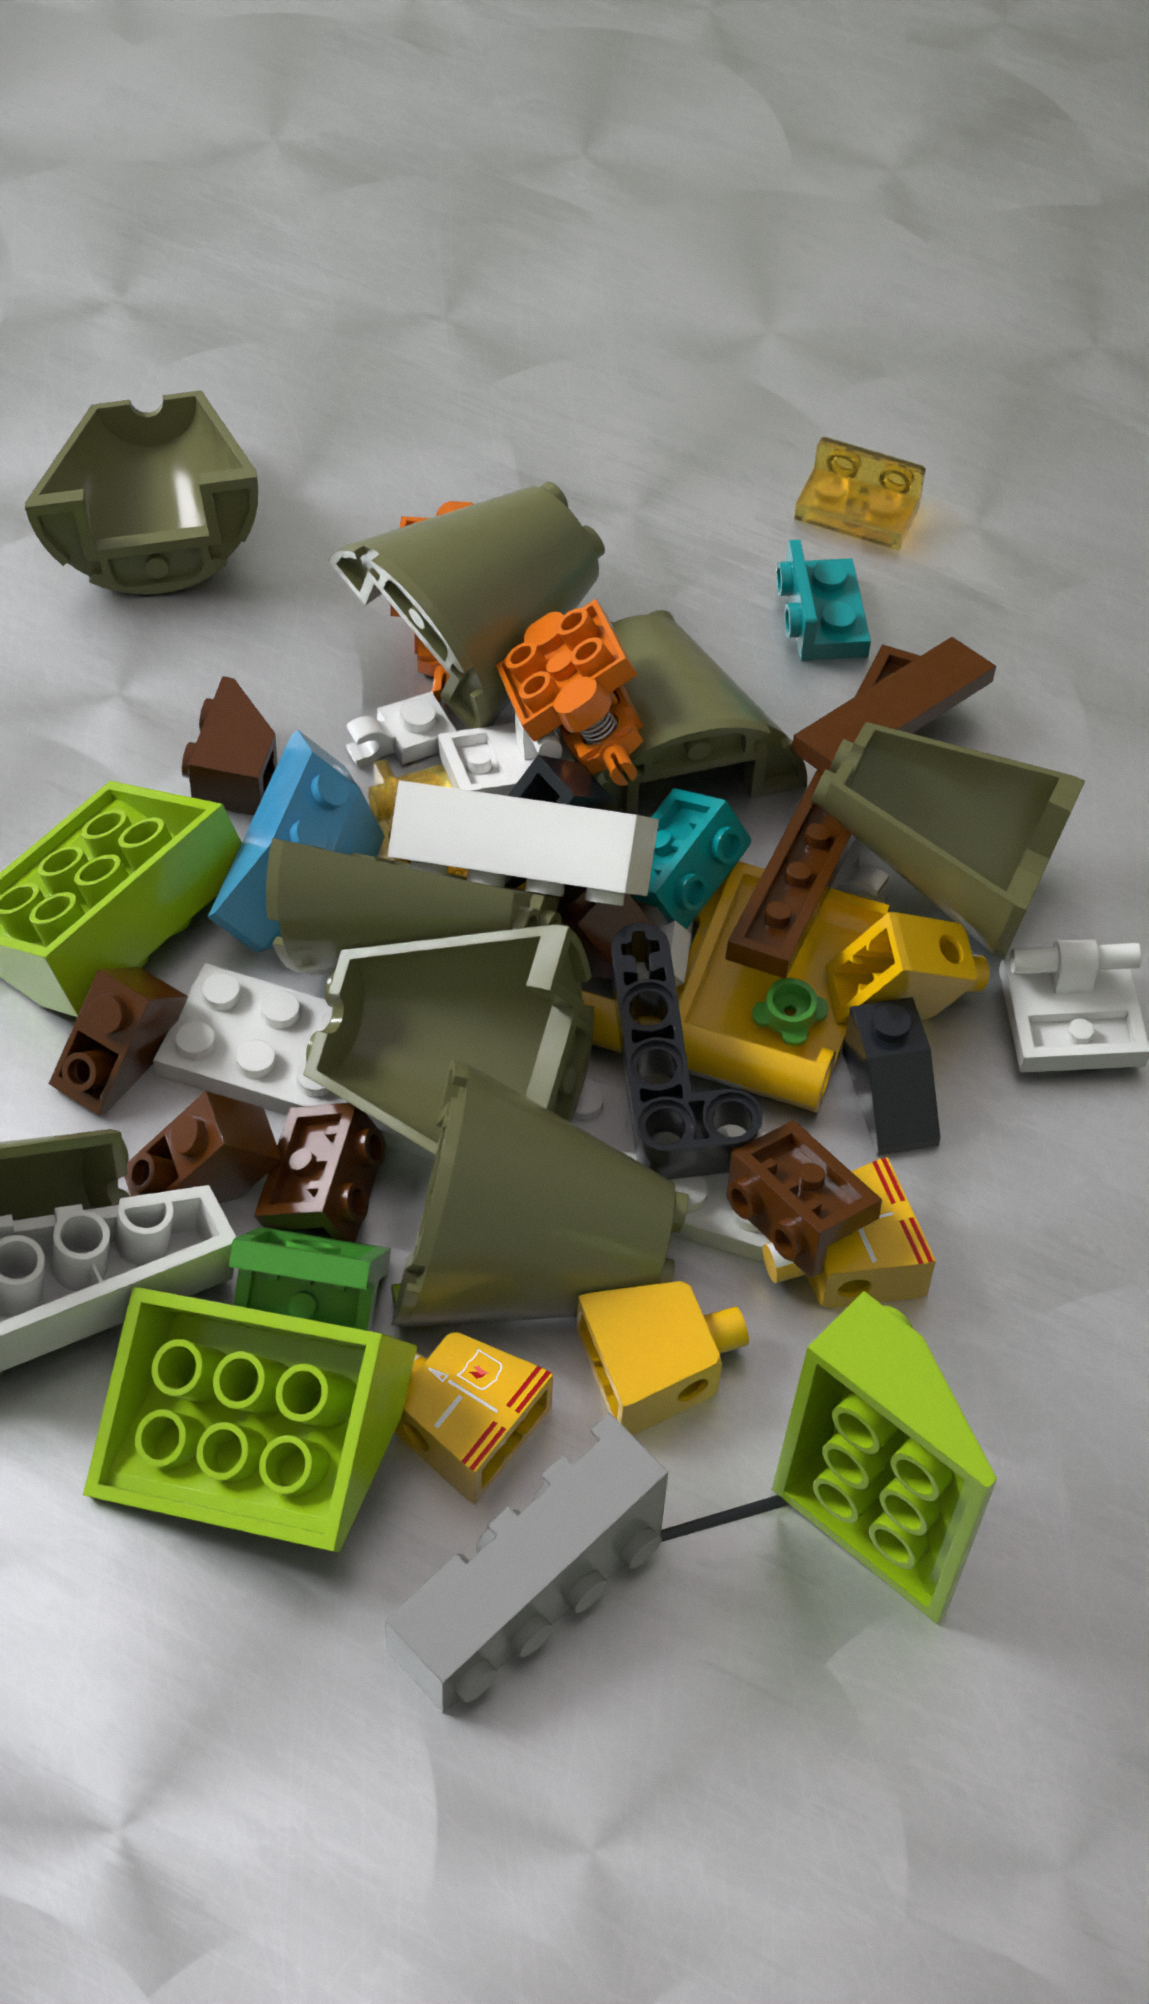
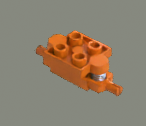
M596 599L583 608L573 609L565 615L561 612L546 614L527 628L523 637L524 643L513 648L505 659L495 665L519 721L534 742L559 727L569 749L578 761L587 767L592 775L608 769L610 777L616 785H628L622 771H625L632 782L635 780L637 769L629 755L644 741L639 732V729L644 727L623 684L638 674L608 615Z

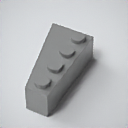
M610 1412L590 1429L592 1435L597 1439V1443L581 1458L572 1464L562 1455L542 1474L546 1482L540 1487L531 1504L525 1510L520 1512L519 1510H512L507 1506L487 1525L488 1528L476 1544L477 1554L470 1561L463 1554L456 1553L385 1619L386 1651L442 1713L460 1699L465 1703H469L482 1695L496 1679L497 1669L517 1653L521 1657H526L535 1652L549 1638L555 1622L572 1609L577 1613L588 1609L606 1590L608 1586L607 1580L626 1565L630 1569L639 1567L655 1553L661 1544L662 1538L660 1536L668 1471Z

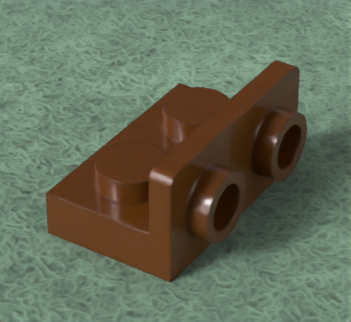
M349 1102L291 1107L277 1145L282 1161L268 1173L254 1217L262 1227L279 1230L323 1227L332 1239L356 1242L361 1223L368 1212V1200L378 1168L385 1157L386 1142L381 1131L376 1128V1125L365 1112Z
M795 1120L739 1147L731 1153L726 1197L732 1209L739 1217L750 1221L773 1243L777 1252L784 1259L792 1261L809 1278H813L824 1271L828 1246L879 1219L882 1199Z

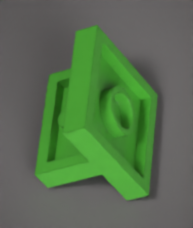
M260 1226L234 1238L232 1241L229 1267L239 1269L233 1305L371 1331L379 1280L388 1273L391 1248Z

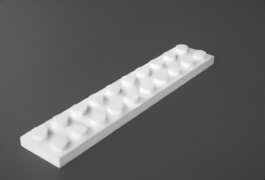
M204 963L187 995L189 997L178 1021L168 1031L153 1060L155 1075L284 1115H288L291 1107L348 1103L303 1075L307 1064L306 1049L308 1042L316 1031H322L327 1027L332 1016L333 1007L328 1006L325 999ZM585 1078L582 1093L571 1123L637 1161L627 1090ZM368 1115L376 1125V1128L381 1131L386 1142L385 1146L434 1161L435 1155ZM728 1124L717 1129L719 1133L727 1137H738L746 1133L742 1127ZM762 1131L761 1136L767 1134L768 1132ZM660 1132L651 1137L653 1141L666 1145L675 1143L680 1139L671 1132ZM729 1173L669 1179L674 1182L675 1191L686 1193L689 1198L682 1230L680 1233L671 1232L672 1235L764 1263L762 1248L764 1244L771 1241L750 1221L739 1217L732 1209L726 1197Z

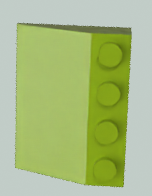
M115 781L106 783L0 872V978L40 1006L78 1017L98 969L143 967L154 950L170 936L180 933L190 925L192 917L213 898L217 897L242 843L223 804Z
M133 1286L83 1495L340 1553L402 1417L417 1345L382 1333Z
M863 1291L807 1347L771 1490L781 1496L799 1513L938 1624L947 1614L997 1477L923 1336L913 1329L909 1320L900 1311L891 1306H883Z

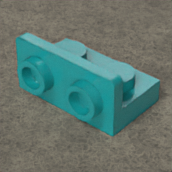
M788 540L786 561L777 562L776 583L779 596L788 597L789 603H786L784 613L785 631L787 638H796L800 661L869 657L871 639L853 558L805 561L801 540Z
M673 788L651 817L659 819L648 894L647 896L630 894V896L636 902L658 907L668 923L676 921L687 930L749 848L752 840L726 800Z

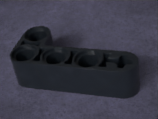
M636 922L626 925L616 933L612 940L611 966L612 988L636 1159L668 1179L729 1173L732 1151L761 1137L763 1112L760 1104L751 1094L736 1089L692 1093L668 938L659 927L650 923ZM637 962L645 963V968L649 971V979L638 981ZM643 1016H655L662 1021L650 1026L642 1025L635 1020ZM661 1073L669 1076L671 1080L663 1084H651L644 1081L643 1078L649 1074ZM728 1124L742 1127L746 1133L738 1137H727L719 1133L717 1129ZM660 1132H671L680 1139L675 1143L666 1145L653 1141L651 1137Z

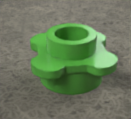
M781 978L776 980L768 990L766 1001L754 1005L752 1019L757 1026L769 1027L779 1033L785 1044L799 1046L807 1041L808 1030L813 1024L826 1019L828 1004L822 997H818L814 989L806 982L794 978ZM784 1010H794L796 1011V1014L790 1016L787 1015L784 1012Z

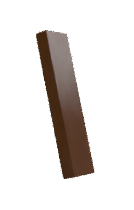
M950 637L794 734L791 751L818 771L824 773L826 769H830L842 740L846 739L854 743L865 722L914 733L992 683L996 665L954 637Z

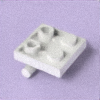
M516 712L515 723L438 734L439 756L452 787L456 789L507 796L537 755L576 762L559 727L534 742L522 727Z
M1094 938L1055 940L1053 947L1011 949L1010 955H1006L1005 959L1002 958L999 973L1020 1073L1146 1066L1149 1058V1043L1131 972L1132 968H1140L1141 965L1139 943L1097 945Z

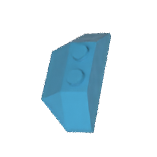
M299 730L291 734L208 915L210 920L256 953L274 949L273 942L277 936L281 937L279 921L267 919L266 879L272 838L316 846L352 855L354 852L371 856L378 855L385 838L360 787L346 767Z

